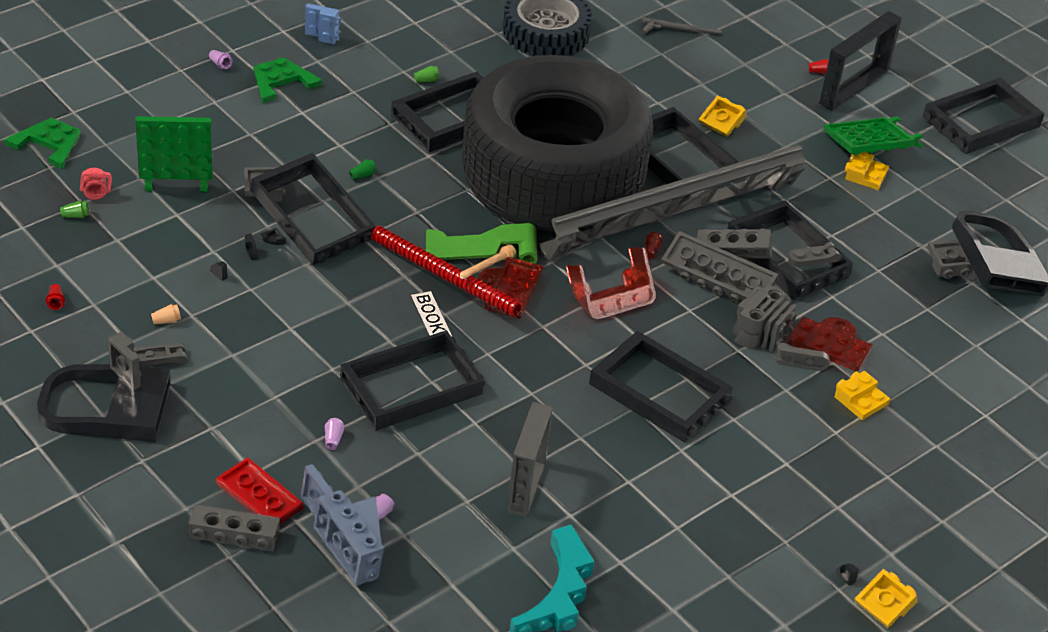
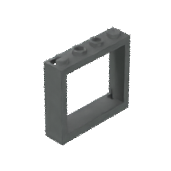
M532 402L513 454L507 512L528 516L546 464L553 410L551 406Z

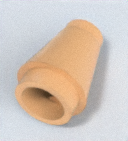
M170 304L155 313H151L154 325L177 323V320H181L178 305L172 306Z

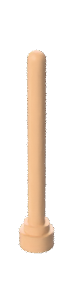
M512 245L502 247L500 253L462 271L460 277L465 279L501 260L509 261L515 258V248Z

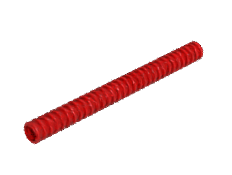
M377 226L372 231L371 239L411 260V262L420 267H424V269L460 289H464L469 294H473V296L482 299V301L491 304V306L496 307L511 317L519 314L522 307L520 301L507 296V294L498 291V289L489 286L474 276L462 279L460 277L461 269L448 264L443 259L430 252H426V250L382 226Z

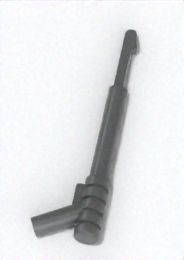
M643 17L642 25H646L641 30L642 35H646L652 28L661 29L663 27L696 33L722 35V31L718 29H706L699 26Z

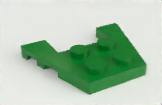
M284 57L254 66V75L262 104L276 100V93L272 88L298 80L308 90L322 86V80Z
M49 118L5 138L4 141L6 146L16 150L21 149L29 141L51 149L55 153L48 158L49 164L63 169L66 159H69L71 150L74 149L81 136V131L59 120Z

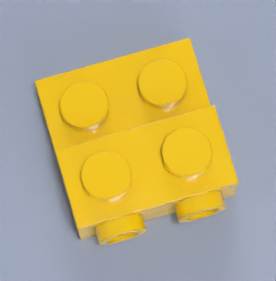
M717 95L698 121L701 125L728 137L734 128L737 129L745 120L746 109L741 105L730 102L727 98Z
M862 152L859 155L852 154L844 172H847L845 179L879 190L889 166L873 161L874 155L868 152Z
M856 371L849 380H840L836 385L837 389L834 396L861 420L886 407L891 400L877 388L878 381L866 371L861 373Z
M883 569L856 596L855 602L888 629L900 616L904 617L917 603V593L909 585H903L894 573H888Z

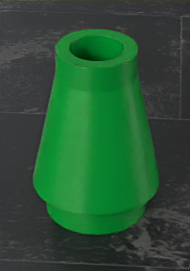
M365 159L350 170L349 175L354 181L373 176L377 169L371 159Z

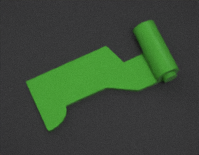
M530 223L500 225L480 235L447 237L442 231L426 229V252H430L443 260L490 258L498 253L502 244H518L519 262L524 266H532L538 260L537 229Z

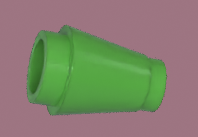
M431 65L414 73L415 82H436L439 79L437 66L433 67Z
M79 200L60 207L62 218H85V216H89L87 201Z

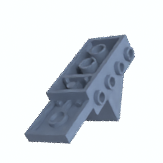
M313 464L305 466L300 497L315 516L314 529L355 586L379 578L384 547L381 544L375 497L352 504L351 500L345 496L342 490L333 492L332 487L326 483L321 472L317 471Z

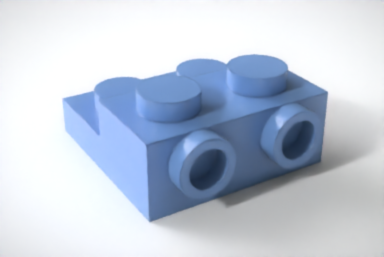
M307 3L305 6V34L319 37L320 42L335 44L341 35V31H339L341 23L339 10Z

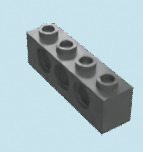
M698 230L697 239L740 258H771L773 246L771 230Z
M195 504L188 523L189 538L274 551L280 533V518Z

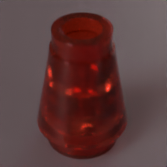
M653 231L646 236L644 251L646 258L653 259L663 244V237L660 233Z

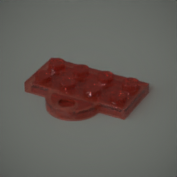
M507 257L503 268H487L480 272L478 279L507 294V296L520 301L522 304L521 310L514 318L521 319L543 272V266ZM485 302V310L510 316Z
M802 317L788 338L787 343L797 348L825 352L829 355L831 362L859 372L873 346L871 343L856 338V329L853 324L838 317L826 318L821 323Z

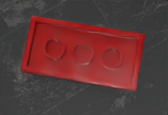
M248 457L216 478V484L249 512L280 518V524L304 509L302 501Z

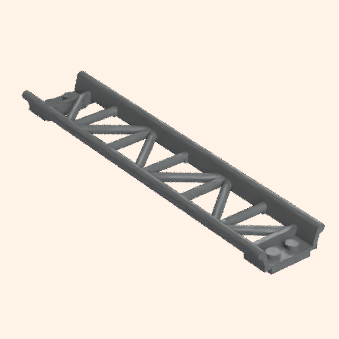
M795 145L553 218L552 224L557 237L553 240L537 244V250L542 253L545 260L551 261L566 256L571 247L768 187L769 190H779L792 186L805 169L803 166L805 160L801 152L802 147L801 145ZM747 177L745 181L736 184L732 183V181ZM691 194L690 196H688V197L685 198L684 200H681V199H682L683 197H685L686 195ZM672 200L670 204L661 207L656 206L657 204ZM613 218L611 221H609L608 223H606V224L603 225V223H604L605 221H607L608 219ZM594 224L591 229L583 231L578 230V228Z

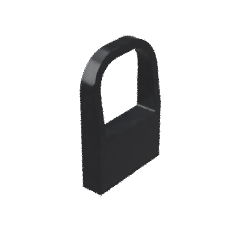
M962 211L957 215L952 224V229L982 287L1038 296L1045 295L1048 290V274L1034 249L1017 228L1007 221L989 214ZM966 223L984 225L997 230L1007 239L1013 250L982 245Z
M75 364L60 368L53 372L42 386L37 402L39 420L46 428L58 433L156 442L171 385L170 369L139 367L141 387L133 390L110 368V364ZM80 380L116 384L107 417H60L49 413L47 406L52 391L58 385L67 381Z

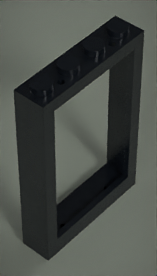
M887 11L831 49L819 104L833 111L889 72L902 21L900 16ZM877 38L872 62L841 83L846 58Z
M476 71L394 100L391 104V116L428 152L463 140L465 121L434 132L413 110L475 88L484 77Z
M997 78L927 103L923 118L961 151L969 154L1041 127L1045 113L1003 79ZM994 94L1021 117L969 135L943 112Z
M675 107L652 115L653 135L673 128L719 168L739 163V161ZM650 151L648 168L666 184L683 180Z
M314 153L252 178L250 191L312 265L324 262L327 258L334 255L337 256L349 248L352 249L360 243L371 240L372 231L375 228L374 223ZM310 174L358 229V231L316 250L269 194L273 190Z
M786 200L729 221L727 228L729 230H759L784 222L810 247L823 246L830 242ZM836 247L835 250L839 252L841 258L837 262L828 263L833 269L796 283L771 258H750L756 265L777 273L778 279L775 283L792 300L850 277L853 262Z
M447 330L343 363L340 367V379L375 431L482 395L483 385H485L484 377L477 372L473 362L469 361L464 350L460 349L456 339ZM443 351L465 381V384L381 412L359 378Z
M638 330L591 370L589 380L591 386L684 443L690 437L693 438L701 427H705L713 416H717L721 408L729 405L732 400V386ZM640 350L714 395L687 420H683L614 378L611 374Z

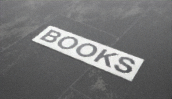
M431 291L411 295L429 335L445 330L451 335Z

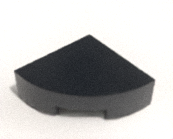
M277 228L260 234V239L265 243L272 245L286 243V238Z
M252 233L246 234L245 250L251 260L258 259V252Z
M223 261L214 263L210 267V272L222 281L227 279V263Z
M846 563L838 567L836 572L850 586L855 584L859 569L853 564Z

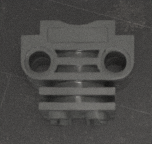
M770 284L764 289L757 285L752 290L750 297L738 305L737 323L734 325L732 332L737 335L734 342L749 349L757 348L763 342L762 349L765 350L769 346L768 352L772 353L779 343H783L786 337L789 338L794 329L792 324L797 316L795 313L797 305L793 304L789 308V301L783 304L785 294L780 289Z

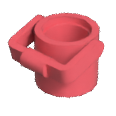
M89 168L83 171L81 174L80 191H83L84 195L91 200L103 198L111 191V174L99 168Z

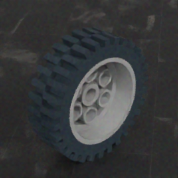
M507 0L504 8L503 35H505L506 41L509 40L508 43L510 45H514V49L518 50L521 48V52L524 54L529 52V56L537 54V56H569V53L574 55L576 51L580 52L582 47L585 48L586 43L589 41L592 21L591 8L583 0Z

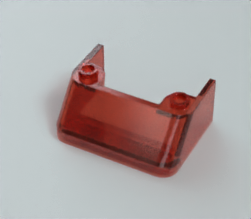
M645 247L629 248L632 267H628L622 272L623 285L591 293V288L586 283L582 265L566 266L573 296L590 318L601 319L654 302L656 293Z

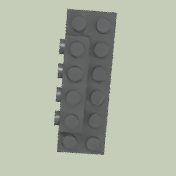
M681 231L677 233L661 259L663 264L678 270V274H680L683 280L689 281L691 279L696 281L699 287H709L719 296L725 294L735 303L742 302L750 297L752 290L757 285L764 289L768 284L774 286L778 279V274Z

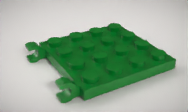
M136 116L139 179H145V191H152L153 179L200 180V192H208V180H213L211 118Z
M897 116L889 119L881 117L824 124L823 131L853 155H859L862 152L875 153L878 150L891 151L894 148L907 149L910 146L918 148L924 146V144L918 142L920 138H924L922 134L909 135L899 125H896L898 121H902Z

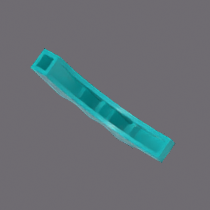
M572 525L552 530L550 545L555 553L559 569L555 585L537 606L511 619L509 632H537L547 630L550 627H554L556 632L571 630L577 626L579 612L575 605L585 600L587 586L582 579L592 575L594 560Z

